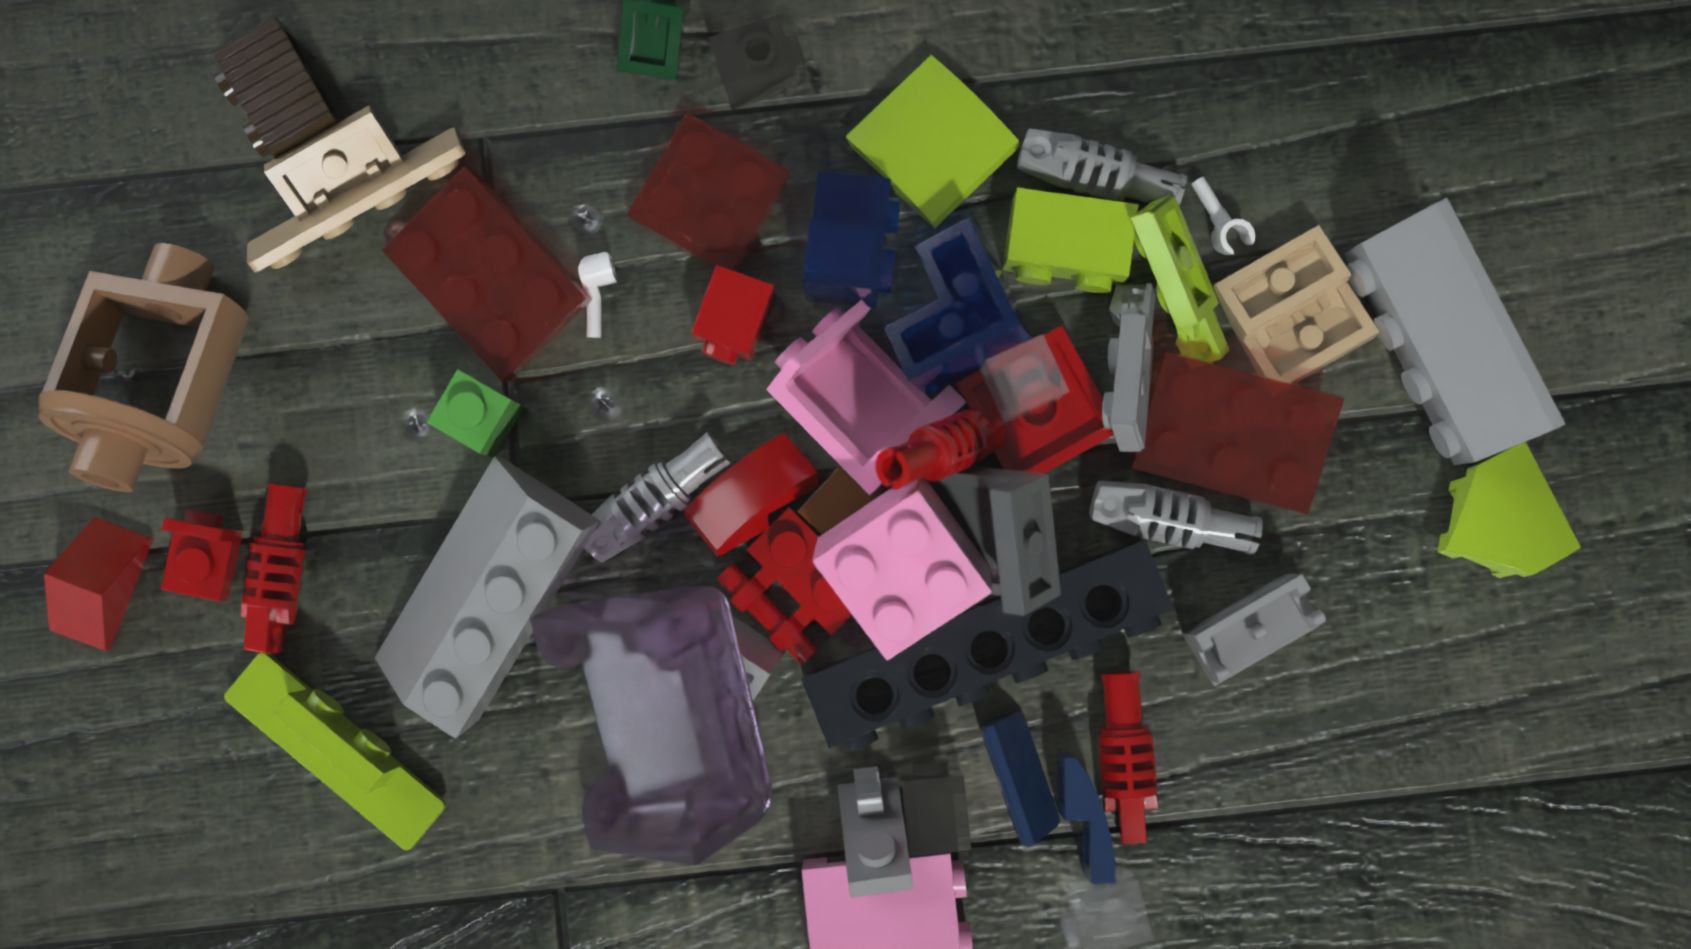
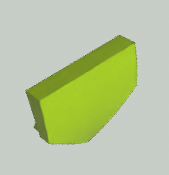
M1526 442L1483 459L1467 469L1466 477L1450 482L1448 491L1454 499L1449 531L1440 535L1438 553L1453 559L1458 557L1466 558L1490 568L1492 575L1503 578L1515 574L1522 577L1535 575L1581 548Z

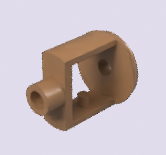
M159 243L153 247L141 280L89 271L43 391L38 396V417L41 422L62 436L79 443L69 468V473L74 477L102 488L119 492H132L143 464L164 468H187L191 466L196 457L204 450L206 439L249 322L247 313L232 299L224 294L206 291L215 267L204 256L184 247ZM123 315L199 328L166 420L125 404L93 396L101 373H111L116 367L117 353L111 347Z

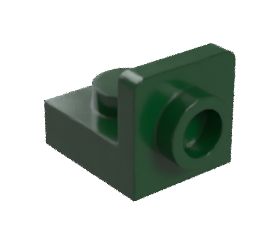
M623 0L617 71L676 80L680 72L685 16L690 12L691 0Z

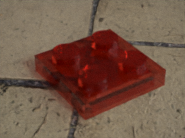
M686 112L626 215L629 220L714 269L718 265L736 271L790 179V171Z

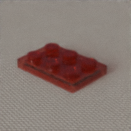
M466 166L382 249L386 256L502 382L510 381L593 300L475 170Z
M1163 349L1149 396L1145 449H1141V452H1133L1130 466L1132 469L1309 514L1345 398L1337 394Z

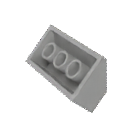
M1448 198L1429 206L1344 253L1349 263L1346 267L1352 274L1348 279L1351 286L1359 296H1366L1376 315L1373 322L1380 331L1377 334L1379 340L1388 350L1395 351L1404 369L1401 379L1406 392L1416 404L1422 403L1433 424L1429 427L1432 442L1443 457L1451 459L1453 465L1479 461L1566 424Z
M494 456L375 656L377 663L403 705L455 739L478 722L600 523V520L501 456Z

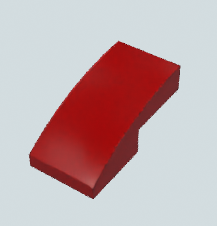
M783 433L745 456L715 479L684 509L685 517L715 555L719 557L769 529L768 514L817 488L818 471L788 436Z

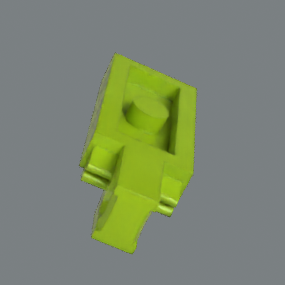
M1172 194L1156 199L1131 217L1135 227L1134 241L1140 254L1149 261L1157 280L1156 291L1158 300L1162 308L1171 314L1178 334L1175 343L1189 367H1196L1219 360L1230 350L1213 310L1219 302L1176 197H1172Z

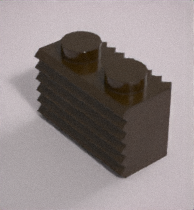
M276 16L212 51V55L221 69L214 74L215 81L233 106L241 103L250 122L243 125V129L253 147L262 157L270 154L272 157L277 158L342 121L291 30Z

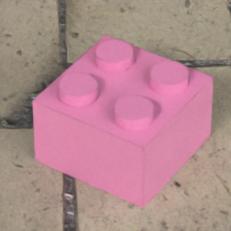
M922 478L897 490L891 488L817 539L812 562L886 660L894 657L992 593L990 566L929 482Z

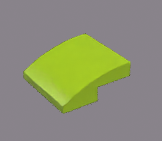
M932 55L845 136L851 148L891 183L895 193L934 228L1021 146L1019 140L961 80Z

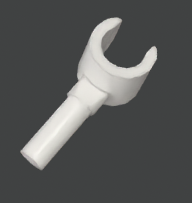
M1201 177L1191 184L1215 226L1211 234V243L1218 253L1234 255L1233 249L1226 240V233L1231 227L1238 231L1240 239L1244 244L1252 245L1255 242V231L1251 224L1243 219H1231L1226 209H1223L1205 177Z
M607 252L585 256L578 266L580 280L585 290L586 337L601 338L602 297L599 287L617 283L611 254Z

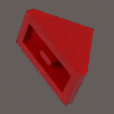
M93 517L44 573L49 630L98 649L110 651L154 538L104 519Z

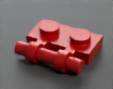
M789 507L769 526V529L764 531L746 549L763 567L749 579L733 562L716 580L733 596L729 601L741 614L747 610L771 634L767 640L779 652L785 649L802 665L818 650V647L802 630L815 619L832 636L852 614L812 562L818 535ZM776 580L801 605L789 618L764 594Z

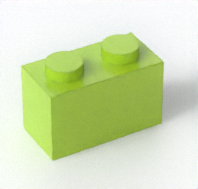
M1017 188L1011 202L1002 270L1016 272L1015 280L1024 283L1048 285L1051 284L1052 277L1076 280L1075 288L1082 291L1109 293L1111 292L1112 285L1123 284L1129 277L1135 236V227L1131 217L1138 213L1139 204Z

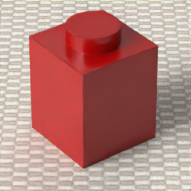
M716 265L691 331L694 339L704 344L701 353L730 365H735L738 357L752 361L776 297L774 285Z

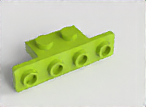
M259 653L225 693L224 699L403 850L412 849L446 809L447 802L390 755V747L380 737L369 730H360L342 715L344 709L337 701L320 690L311 689L271 654Z

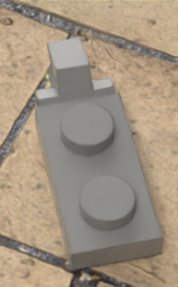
M1117 284L1109 309L1113 322L1120 328L1119 338H1110L1108 367L1110 374H1115L1114 392L1104 393L1102 418L1104 428L1113 430L1119 451L1141 452V449H1145L1154 350L1152 326L1155 293L1152 284Z

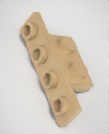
M369 105L264 164V173L295 216L247 244L248 265L254 273L261 271L269 265L272 269L284 267L294 261L302 253V247L321 236L324 239H332L347 231L354 224V217L374 206L377 210H382L394 205L406 195L407 187L425 177L428 180H436L447 175L459 164L458 159L466 153L459 134L455 128H450L402 155Z

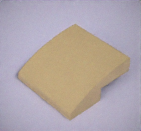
M1319 225L1219 281L1213 287L1232 329L1271 396L1278 394L1374 339L1380 332L1347 283L1352 274Z

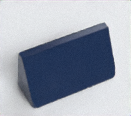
M1016 710L981 722L979 729L1016 836L1021 844L1028 847L1036 844L1058 827L1060 817L1025 716L1022 711Z

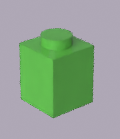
M457 369L426 423L479 454L494 458L525 406Z

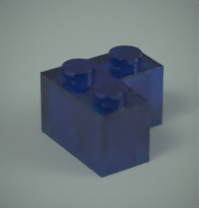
M818 171L813 219L809 220L803 275L806 301L854 306L860 300H863L870 308L877 309L878 293L891 294L896 247L885 246L884 238L885 233L897 234L901 198L889 197L891 179Z
M970 217L915 245L939 299L884 327L907 380L928 396L1035 342L986 238Z

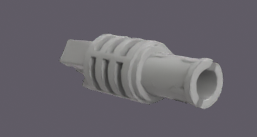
M1028 129L1021 145L1017 162V169L1059 188H1069L1080 194H1090L1091 197L1097 199L1101 197L1106 200L1123 202L1125 197L1149 204L1156 199L1172 194V197L1175 196L1180 205L1185 191L1181 186H1185L1187 183V175L1177 174L1136 162L1137 157L1132 155L1130 150L1115 149V146L1109 144L1101 145L1098 141L1091 139L1087 141L1082 139L1081 136L1037 129Z
M706 432L692 446L667 464L663 461L659 463L654 462L648 467L649 473L645 475L641 472L634 478L635 483L633 485L630 483L624 485L620 489V495L615 493L611 495L592 514L600 520V523L584 549L596 560L603 563L636 542L642 541L647 537L646 531L648 529L654 532L661 526V519L668 521L674 516L673 510L678 509L681 511L687 507L688 501L691 500L690 493L698 488L700 484L718 473L725 466L727 467L731 464V460L723 447L713 438L712 434Z
M1098 481L1089 511L1092 520L1132 536L1189 549L1199 548L1203 543L1253 555L1258 549L1259 543L1252 541V536L1261 538L1263 529L1261 517H1250L1211 508L1210 501H1206L1205 497L1148 484Z

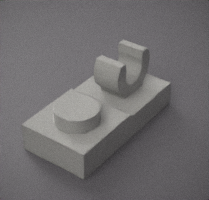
M878 766L853 769L855 782L838 785L850 897L913 889V881L898 777L879 779Z

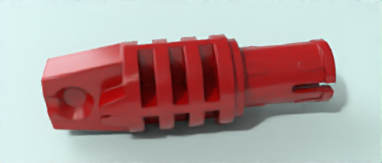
M975 409L952 414L916 428L909 435L906 443L882 450L877 455L875 471L883 485L888 487L893 483L892 489L895 490L903 488L920 478L928 481H938L947 478L959 471L979 464L986 456L1003 446L1007 424L1000 420H991L988 416Z
M267 483L268 492L261 537H254V542H250L249 551L251 556L247 562L248 576L245 577L244 581L246 589L245 594H242L241 617L246 618L244 650L270 654L282 651L288 624L295 623L298 611V592H301L302 584L300 579L304 572L303 559L306 558L307 549H304L305 543L299 542L308 489Z
M1140 671L1101 673L1104 684L1106 727H1102L1100 729L1101 733L1098 734L1104 812L1118 811L1122 844L1146 843L1145 810L1158 809L1159 806L1153 732L1150 731L1148 725H1143L1139 678H1141Z

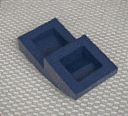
M1070 751L1058 752V812L1065 821H1082L1083 873L1091 884H1116L1112 839L1099 796L1078 758Z

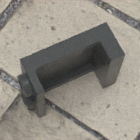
M971 466L938 481H928L990 566L991 595L1002 597L1004 613L1025 616L1061 595L1049 474Z

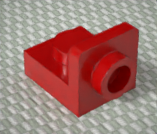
M194 509L186 510L185 519L163 518L161 530L173 532L161 590L215 601H228L243 530L223 527L224 515Z

